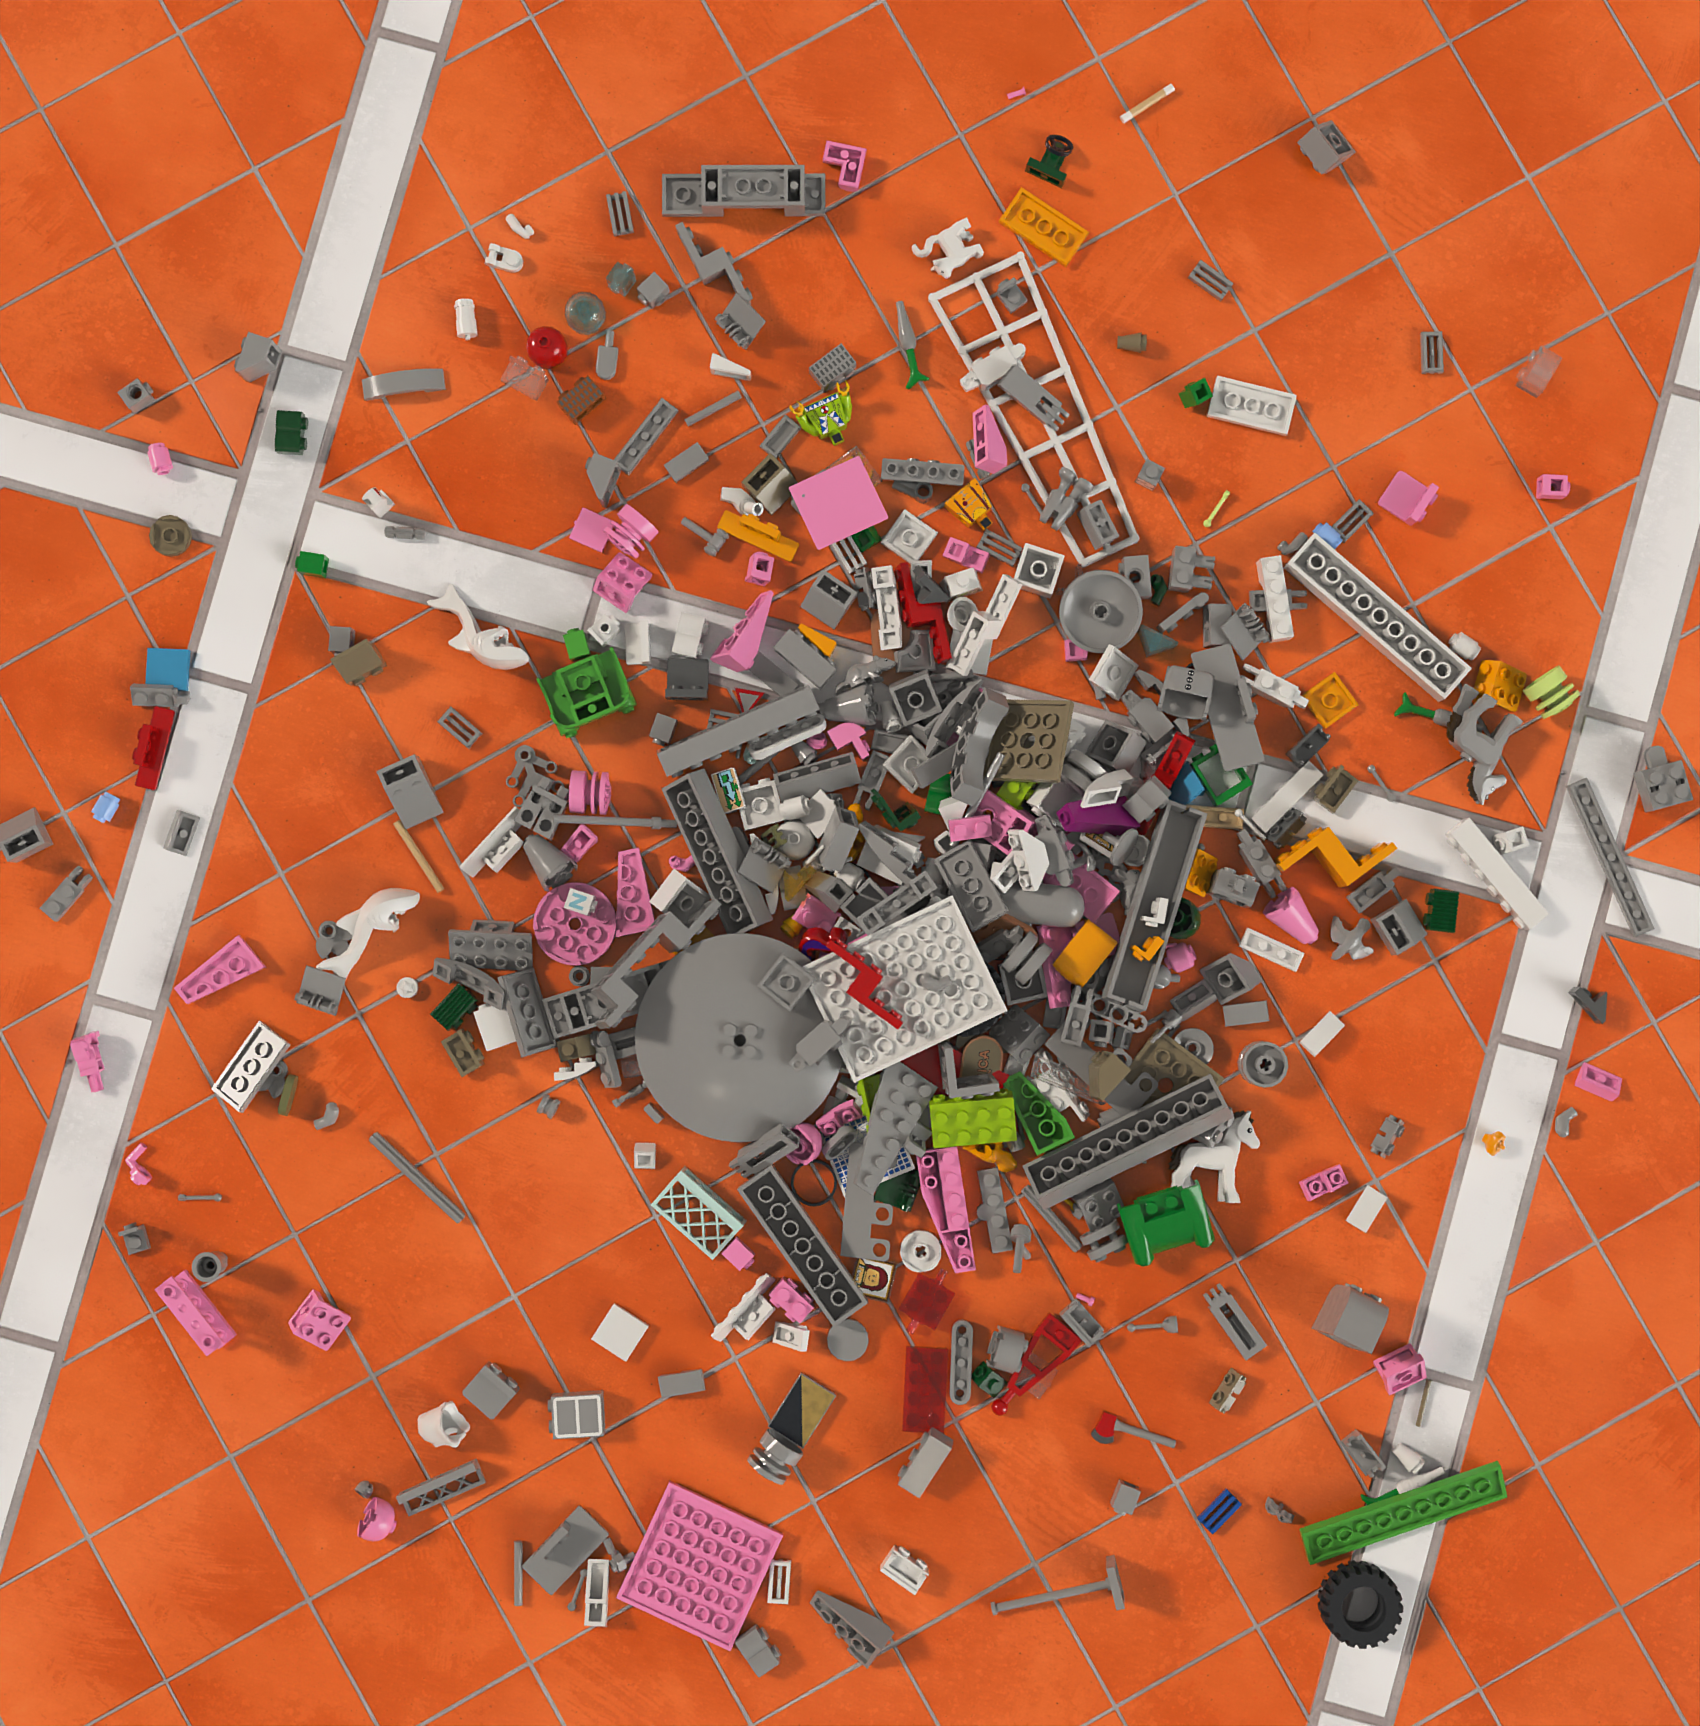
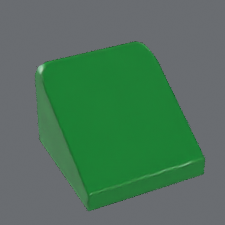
M874 526L851 535L861 553L882 541Z

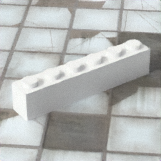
M1470 818L1463 819L1445 834L1448 838V844L1453 849L1457 848L1462 854L1460 855L1462 861L1467 865H1471L1475 870L1473 872L1480 881L1486 883L1488 886L1487 891L1493 897H1497L1500 900L1501 908L1506 913L1510 912L1514 917L1513 922L1518 928L1531 930L1549 915L1547 910Z

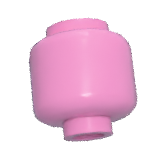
M1182 942L1167 949V957L1164 958L1168 969L1173 968L1175 972L1180 973L1193 967L1194 960L1197 958L1191 945H1186Z

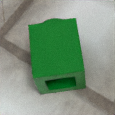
M300 551V555L296 557L295 568L302 575L326 578L329 558L324 554Z

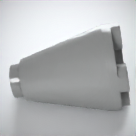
M864 684L825 700L824 703H820V714L828 721L868 726L876 724L875 715L879 714L877 702L873 701V685Z

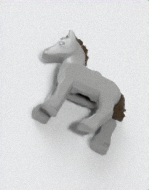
M1464 684L1459 699L1453 707L1450 720L1447 722L1446 735L1449 743L1461 753L1460 757L1468 762L1472 761L1473 766L1470 770L1471 773L1467 777L1469 779L1467 787L1470 792L1469 795L1475 803L1483 805L1485 799H1488V795L1506 783L1507 779L1504 775H1492V772L1501 757L1503 747L1512 730L1520 727L1523 721L1516 715L1508 713L1490 736L1476 731L1479 716L1485 710L1494 707L1497 701L1490 695L1484 694L1469 708L1472 700L1477 697L1479 692L1468 684Z

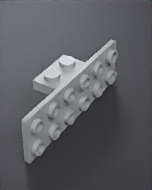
M1231 644L1192 653L1191 659L1194 669L1209 672L1215 676L1208 718L1224 771L1227 772L1264 762L1265 758L1254 724L1258 714L1257 705L1255 702L1252 703L1250 697L1252 695L1250 683H1246L1245 678L1240 677Z

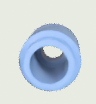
M1320 522L1312 531L1333 549H1336L1343 541L1340 537L1341 535L1327 522L1324 525Z
M105 791L103 795H100L91 810L94 813L93 818L102 823L106 820L110 822L119 807L120 799Z

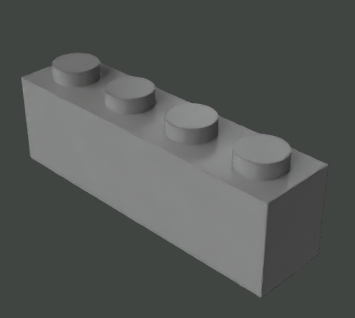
M853 752L773 774L781 803L784 800L804 795L806 798H812L820 789L827 793L861 783Z

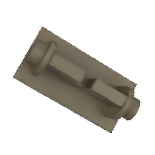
M1230 1368L1224 1376L1222 1383L1212 1395L1209 1403L1225 1414L1236 1400L1231 1394L1234 1392L1239 1395L1246 1385L1245 1381L1247 1378L1236 1372L1233 1368Z

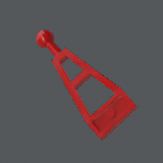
M1050 1312L1038 1325L1028 1343L1027 1351L1022 1354L1020 1372H1014L1006 1384L1009 1390L1001 1399L993 1401L991 1408L995 1415L1002 1416L1006 1414L1008 1403L1016 1394L1021 1397L1066 1360L1081 1343L1082 1339ZM1041 1334H1043L1063 1352L1040 1370L1028 1358ZM1024 1366H1026L1035 1375L1019 1388L1015 1382Z

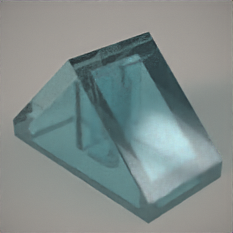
M1143 624L1140 625L1137 631L1147 658L1174 649L1179 643Z

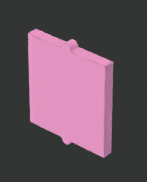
M582 508L577 521H574L575 526L569 539L602 553L607 541L610 540L603 530L605 527L613 530V526L610 524L611 520L586 508Z

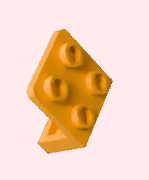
M1482 660L1474 685V689L1479 694L1473 700L1477 702L1484 694H1488L1497 701V706L1510 712H1516L1527 675L1525 672L1502 661Z

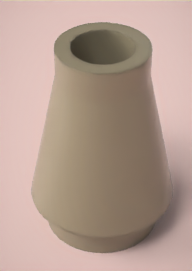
M1141 332L1118 336L1117 349L1138 353L1146 351L1147 334H1142Z

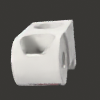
M376 487L368 490L362 497V500L380 518L395 505L382 490L379 491Z

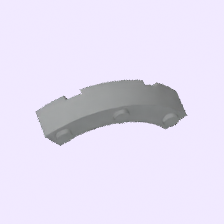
M986 687L972 707L974 713L970 721L966 720L956 744L951 767L955 769L954 776L950 779L952 798L970 806H974L983 797L985 792L983 772L985 760L989 754V746L998 725L1009 710L1006 696Z

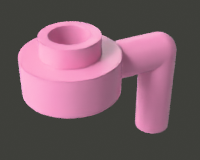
M140 1143L125 1160L131 1169L130 1178L137 1185H146L152 1179L151 1174L135 1161L147 1149V1146L143 1143Z

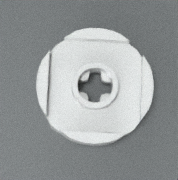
M915 1230L903 1239L900 1246V1256L904 1265L911 1271H930L938 1265L941 1259V1245L937 1237L931 1232ZM924 1246L926 1255L921 1254L918 1257L916 1255V1247Z

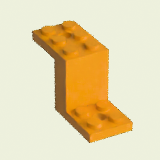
M1319 827L1307 834L1308 839L1299 840L1290 847L1292 851L1283 852L1274 861L1280 872L1285 871L1311 851L1338 887L1349 886L1398 848L1393 842L1378 843L1370 849L1371 853L1369 855H1362L1354 860L1330 827Z

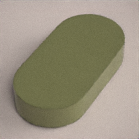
M290 1074L286 1078L278 1106L279 1115L288 1116L291 1110L298 1084V1076Z

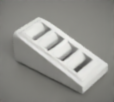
M712 353L710 363L711 374L751 380L752 376L749 369Z

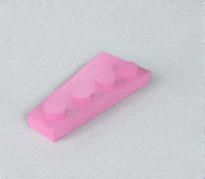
M640 848L618 852L616 937L644 932L655 921L652 904L649 902L651 899Z
M238 935L174 987V989L186 1004H190L266 966L241 935Z

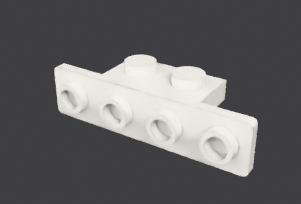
M515 806L460 865V868L469 876L474 877L485 864L498 873L524 845L525 842L515 833L521 826V824L514 821L520 810Z
M1041 1047L1034 1055L1045 1071L1030 1082L1059 1112L1071 1106L1080 1120L1084 1122L1090 1115L1088 1106L1083 1101H1080L1075 1088L1065 1080L1063 1071L1053 1063L1050 1053Z
M767 1273L760 1276L755 1283L756 1285L743 1295L742 1301L728 1312L727 1318L714 1328L711 1337L721 1342L735 1328L746 1340H749L776 1310L763 1296L776 1279Z

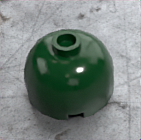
M1181 898L1169 937L1179 940L1187 939L1199 929L1201 914L1198 907L1190 900Z

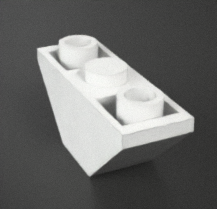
M1007 830L1008 841L1012 847L1014 864L1017 867L1022 890L1037 891L1049 866L1045 844L1024 830Z

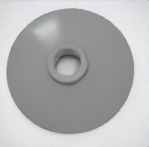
M1188 1028L1178 1033L1174 1038L1177 1043L1206 1065L1211 1060L1214 1052L1213 1042L1210 1036L1203 1030ZM1189 1045H1196L1195 1051H1190L1188 1049Z

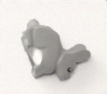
M1116 869L1114 874L1110 876L1112 881L1125 884L1120 893V902L1125 909L1124 915L1126 916L1141 873L1136 869L1127 872Z

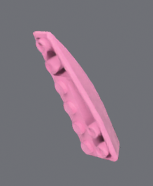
M957 1146L927 1148L926 1153L921 1158L916 1155L921 1192L954 1272L961 1273L976 1270Z

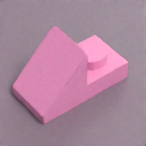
M581 824L561 848V851L577 863L589 848L598 842V837L588 827Z

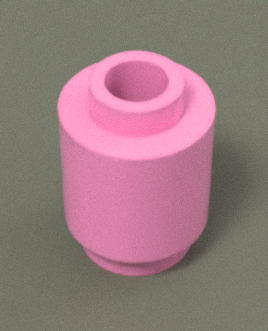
M164 443L151 444L148 447L149 451L147 454L152 472L158 475L170 473L173 465L168 448L165 447Z

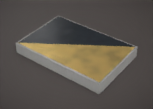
M801 1372L769 1422L768 1427L803 1449L833 1402L836 1394Z

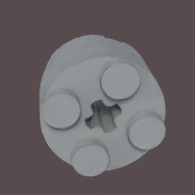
M998 1325L999 1331H994L990 1339L987 1353L991 1354L990 1360L986 1359V1364L988 1367L1008 1373H1019L1022 1367V1353L1027 1351L1028 1340H1025L1023 1332Z

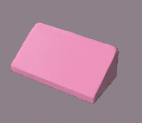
M1584 1062L1576 1078L1575 1086L1606 1100L1613 1101L1620 1094L1622 1078Z

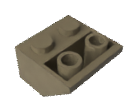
M769 453L741 483L742 487L758 503H761L770 515H773L791 497L789 487L798 482Z

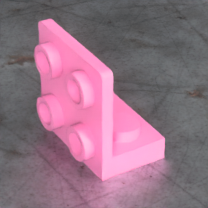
M619 552L597 576L592 591L627 613L632 606L635 596L652 578V573Z
M313 1289L289 1320L288 1324L294 1335L327 1351L351 1320L349 1314L324 1302L320 1292Z

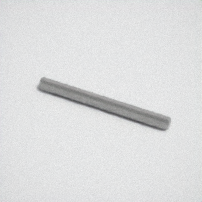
M375 1132L369 1138V1141L450 1218L456 1223L464 1219L465 1213L381 1134Z

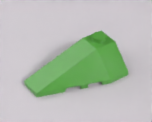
M1020 1071L1008 1077L1003 1085L1005 1089L1013 1093L1014 1108L1038 1158L1062 1147L1075 1138L1066 1118Z

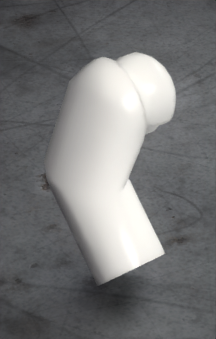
M509 214L505 220L511 229L522 238L529 239L530 236L534 235L532 227L526 225L523 228L514 214Z

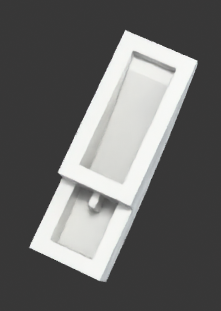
M1125 769L1113 771L1097 778L1086 789L1080 806L1087 808L1116 803L1118 797L1128 795L1134 778Z
M588 1559L584 1626L607 1627L609 1560Z

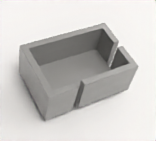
M871 877L856 890L860 893L858 896L852 894L840 906L861 929L862 927L856 918L889 896ZM904 911L903 913L892 919L890 922H888L878 930L887 927L905 917H908L909 915Z

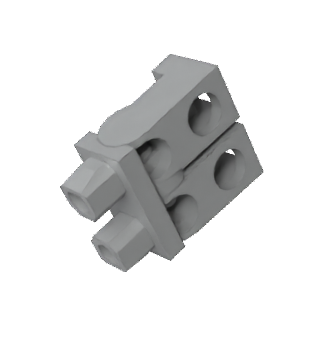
M543 777L538 785L534 784L514 821L552 841L559 823H553V814H565L569 806V802H567L569 800V789L560 786L558 792L554 795L549 792L554 782Z

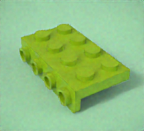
M1002 1088L1000 1091L994 1092L993 1095L982 1096V1094L973 1095L974 1097L970 1099H962L961 1097L949 1098V1096L943 1094L934 1095L929 1101L933 1148L1017 1141L1012 1091Z

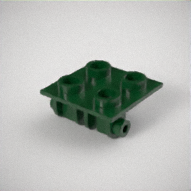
M913 1169L881 1182L877 1187L874 1200L890 1204L905 1212H911L920 1187L918 1170Z

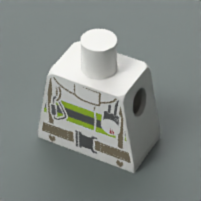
M974 568L948 575L939 583L950 597L946 603L958 597H965L983 591L977 571Z

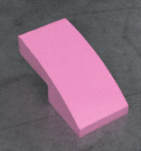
M950 537L943 557L983 573L990 554L972 547L966 542Z

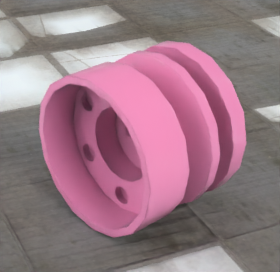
M625 504L617 513L622 523L619 524L611 520L610 524L616 530L613 531L609 527H605L603 531L610 539V542L620 551L637 559L639 553L634 547L641 551L645 549L640 542L641 538L651 542L659 532L639 512Z
M572 770L569 785L570 813L585 814L587 805H590L592 814H596L599 805L600 815H606L611 800L609 773L602 772L601 780L599 781L598 772L594 771L592 780H588L587 771Z

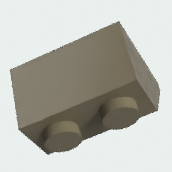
M368 639L359 642L330 659L345 682L350 686H358L364 683L366 677L380 674L383 672V668L387 666L376 645Z
M1098 1051L1091 1058L1092 1062L1089 1065V1095L1100 1101H1103L1131 1071L1114 1053L1108 1051Z

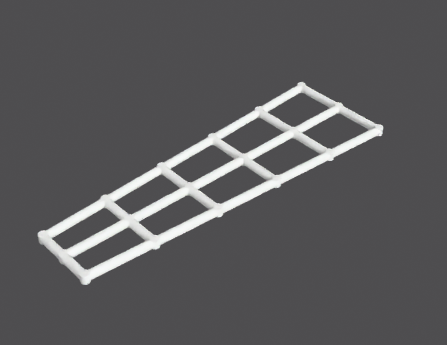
M1020 251L935 293H930L928 302L932 305L969 372L971 366H973V361L968 354L969 352L998 338H1001L1004 345L1009 349L1014 346L1008 335L1009 333L1039 319L1042 320L1060 368L1035 379V381L1043 385L1064 375L1084 424L1059 436L1048 424H1043L1050 440L1024 452L999 408V405L1013 398L1007 393L993 398L989 389L985 391L981 390L980 387L978 388L1045 505L1049 494L1030 463L1029 458L1054 447L1063 467L1075 473L1061 443L1087 431L1106 481L1095 485L1090 493L1082 494L1076 501L1077 503L1081 502L1082 506L1085 507L1091 504L1088 499L1089 497L1110 488L1130 537L1112 546L1107 543L1102 546L1103 550L1085 558L1064 522L1059 530L1081 568H1085L1128 546L1136 544L1139 541V535L1133 525L1024 253ZM1019 263L1038 311L1004 326L982 279ZM975 283L997 330L967 345H963L938 300ZM1020 359L1016 365L1026 372ZM1039 401L1036 407L1046 414L1045 409L1040 407L1042 403ZM1077 477V478L1075 479V481L1073 482V484H1072L1073 487L1075 486V484H1076V482H1077V480H1078V477ZM1054 510L1052 518L1055 519L1059 513Z

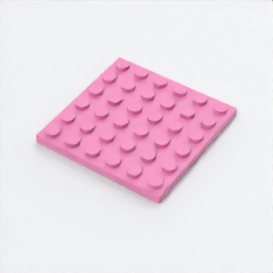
M669 1481L616 1598L731 1651L780 1544L783 1533Z

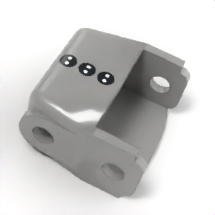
M1167 666L1157 711H1163L1180 718L1201 719V721H1205L1209 710L1215 676L1209 672L1186 667Z

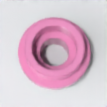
M823 732L806 740L807 744L813 749H822L827 745L826 735Z

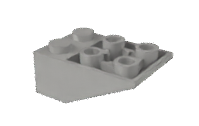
M411 755L376 771L405 829H409L444 813L419 756Z

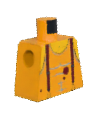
M976 478L971 480L944 504L945 509L968 528L977 522L984 531L993 523L986 515L992 506Z

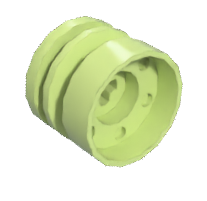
M1560 665L1549 670L1523 689L1530 702L1539 698L1542 700L1536 707L1537 711L1547 707L1541 713L1543 719L1562 712L1580 695L1578 690L1568 694V691L1574 687L1573 683L1562 686L1561 683L1567 678V675Z

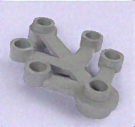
M522 745L515 751L517 764L512 774L506 778V785L510 788H516L519 785L518 778L525 767L527 777L518 795L513 798V804L516 807H522L531 786L533 788L534 784L538 785L540 780L545 777L535 772L533 764L545 768V771L549 774H554L558 770L555 762H548L537 757L534 749L528 745ZM528 752V758L522 759L521 754ZM549 764H554L555 769L553 771L548 770ZM511 778L516 779L515 785L511 786L509 784ZM552 780L554 784L551 788L554 792H558L555 790V785L557 783H560L563 787H565L563 782L559 780ZM518 797H521L523 799V803L521 805L516 804V799Z

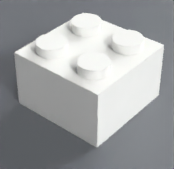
M1025 543L1014 579L1023 584L1022 590L1050 599L1065 555Z

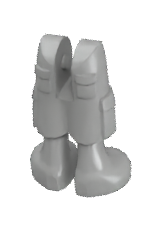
M1061 467L1059 470L1061 478L1059 488L1052 489L1046 500V506L1039 521L1046 524L1048 519L1051 518L1053 511H1057L1059 514L1055 517L1051 526L1056 531L1060 529L1067 518L1073 515L1079 506L1076 500L1082 494L1090 493L1094 488V485L1086 479L1078 478L1072 492L1066 497L1067 490L1077 478V475L1066 467Z

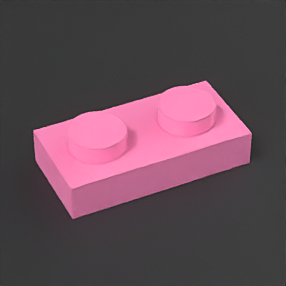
M989 814L948 820L951 842L992 836Z

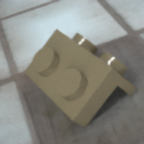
M1342 765L1333 766L1326 775L1328 777L1324 784L1320 783L1314 791L1316 795L1313 800L1332 814L1336 812L1359 781L1344 770Z
M464 1029L458 1030L441 1041L461 1077L484 1065L482 1060L485 1059L480 1049H475L472 1044L474 1039L471 1033Z

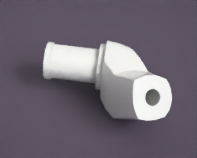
M722 487L720 500L733 504L740 514L760 516L763 513V505L756 503L743 489Z

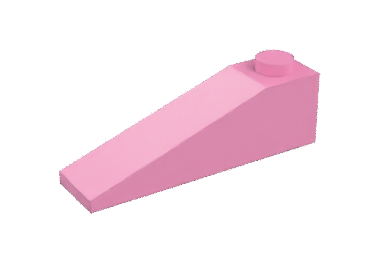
M771 590L763 592L757 597L745 612L747 617L736 623L733 627L735 632L728 639L724 638L710 658L712 662L735 672L749 670L753 666V659L758 653L774 594Z

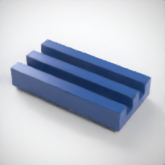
M1225 1488L1197 1519L1214 1534L1242 1504ZM1228 1496L1229 1499L1205 1521L1204 1519ZM1232 1502H1234V1504L1212 1526H1210L1226 1510V1508Z

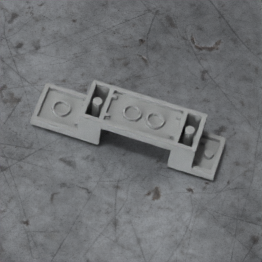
M701 165V174H662V216L724 217V208H784L785 216H825V173L805 174L804 165Z
M717 899L705 902L685 925L671 911L659 915L591 990L608 1007L607 1011L597 1020L595 1025L599 1029L614 1028L622 1021L621 1015L625 1011L629 1012L637 1004L635 1000L638 998V995L621 978L625 979L632 972L630 967L644 959L646 956L644 952L647 949L653 948L659 942L669 953L685 950L692 943L690 939L695 934L699 935L705 929L704 923L709 919L712 920L719 913L718 908L722 904Z
M669 960L632 971L625 979L621 978L638 995V998L635 1000L637 1004L629 1012L625 1011L621 1015L622 1018L638 1014L644 994L650 983ZM598 982L542 999L554 1039L596 1027L595 1023L608 1009L591 992Z

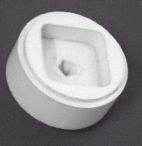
M411 977L402 978L397 983V992L401 997L411 998L418 992V983Z

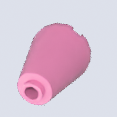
M1287 888L1286 891L1277 894L1279 898L1275 902L1271 900L1266 905L1263 911L1265 917L1302 944H1312L1317 940L1319 930L1296 888Z

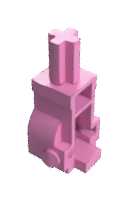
M92 1031L87 1035L70 1041L74 1059L79 1067L80 1076H87L91 1092H98L104 1089L99 1073L105 1069L98 1048L99 1041L97 1037L100 1036L99 1031Z

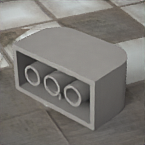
M1346 1283L1344 1286L1337 1284L1330 1290L1311 1329L1348 1348L1372 1354L1386 1324L1389 1307L1381 1303V1298L1373 1294H1363V1289L1356 1285Z

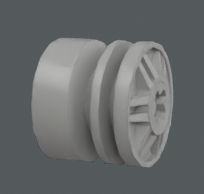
M767 1429L760 1439V1443L765 1450L755 1447L753 1450L754 1454H750L747 1461L761 1476L774 1483L783 1485L786 1481L785 1476L791 1474L786 1464L796 1466L803 1456V1452L796 1444L774 1430Z

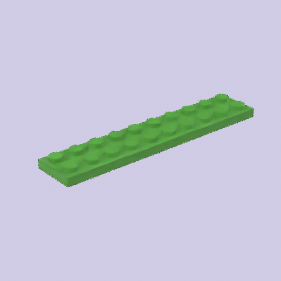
M1498 1461L1300 1528L1299 1531L1309 1564L1312 1565L1507 1498L1501 1465Z

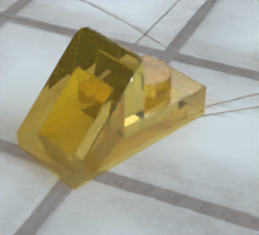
M811 865L808 868L804 866L797 873L799 877L797 880L783 870L785 899L788 902L794 898L817 872Z

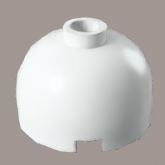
M787 820L777 829V832L782 831L783 833L781 839L786 838L787 843L777 850L788 856L790 860H801L807 857L813 850L815 836L801 820Z

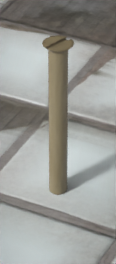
M1425 1378V1387L1416 1421V1426L1421 1427L1431 1381H1433Z

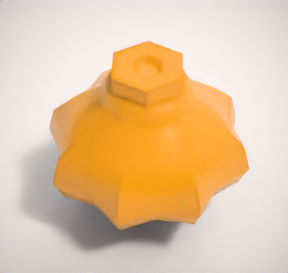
M1499 1131L1493 1134H1485L1482 1142L1485 1143L1486 1151L1491 1156H1495L1501 1149L1504 1150L1506 1136Z

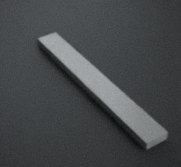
M1584 778L1566 786L1633 937L1655 929L1588 779Z

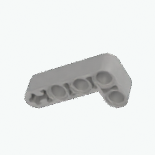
M1097 972L1094 973V981L1086 983L1081 988V991H1084L1086 995L1089 988L1095 989L1098 983L1099 976ZM1074 985V987H1073V989H1072V991H1071V1000H1072V1001H1073V996H1074V992H1075V989H1076V985ZM1093 993L1090 1012L1136 1033L1143 1032L1147 1028V1020L1142 1014L1123 1007L1121 1004L1117 1005L1103 1000L1105 1002L1104 1009L1101 1011L1095 1010L1093 1004L1096 1000L1101 999V995ZM1085 998L1084 1001L1079 1002V1003L1085 1004L1087 998ZM1120 1008L1124 1011V1016L1118 1020L1114 1019L1113 1011ZM1128 1013H1132L1129 1017L1137 1020L1138 1017L1141 1018L1142 1026L1134 1028V1024L1127 1020Z

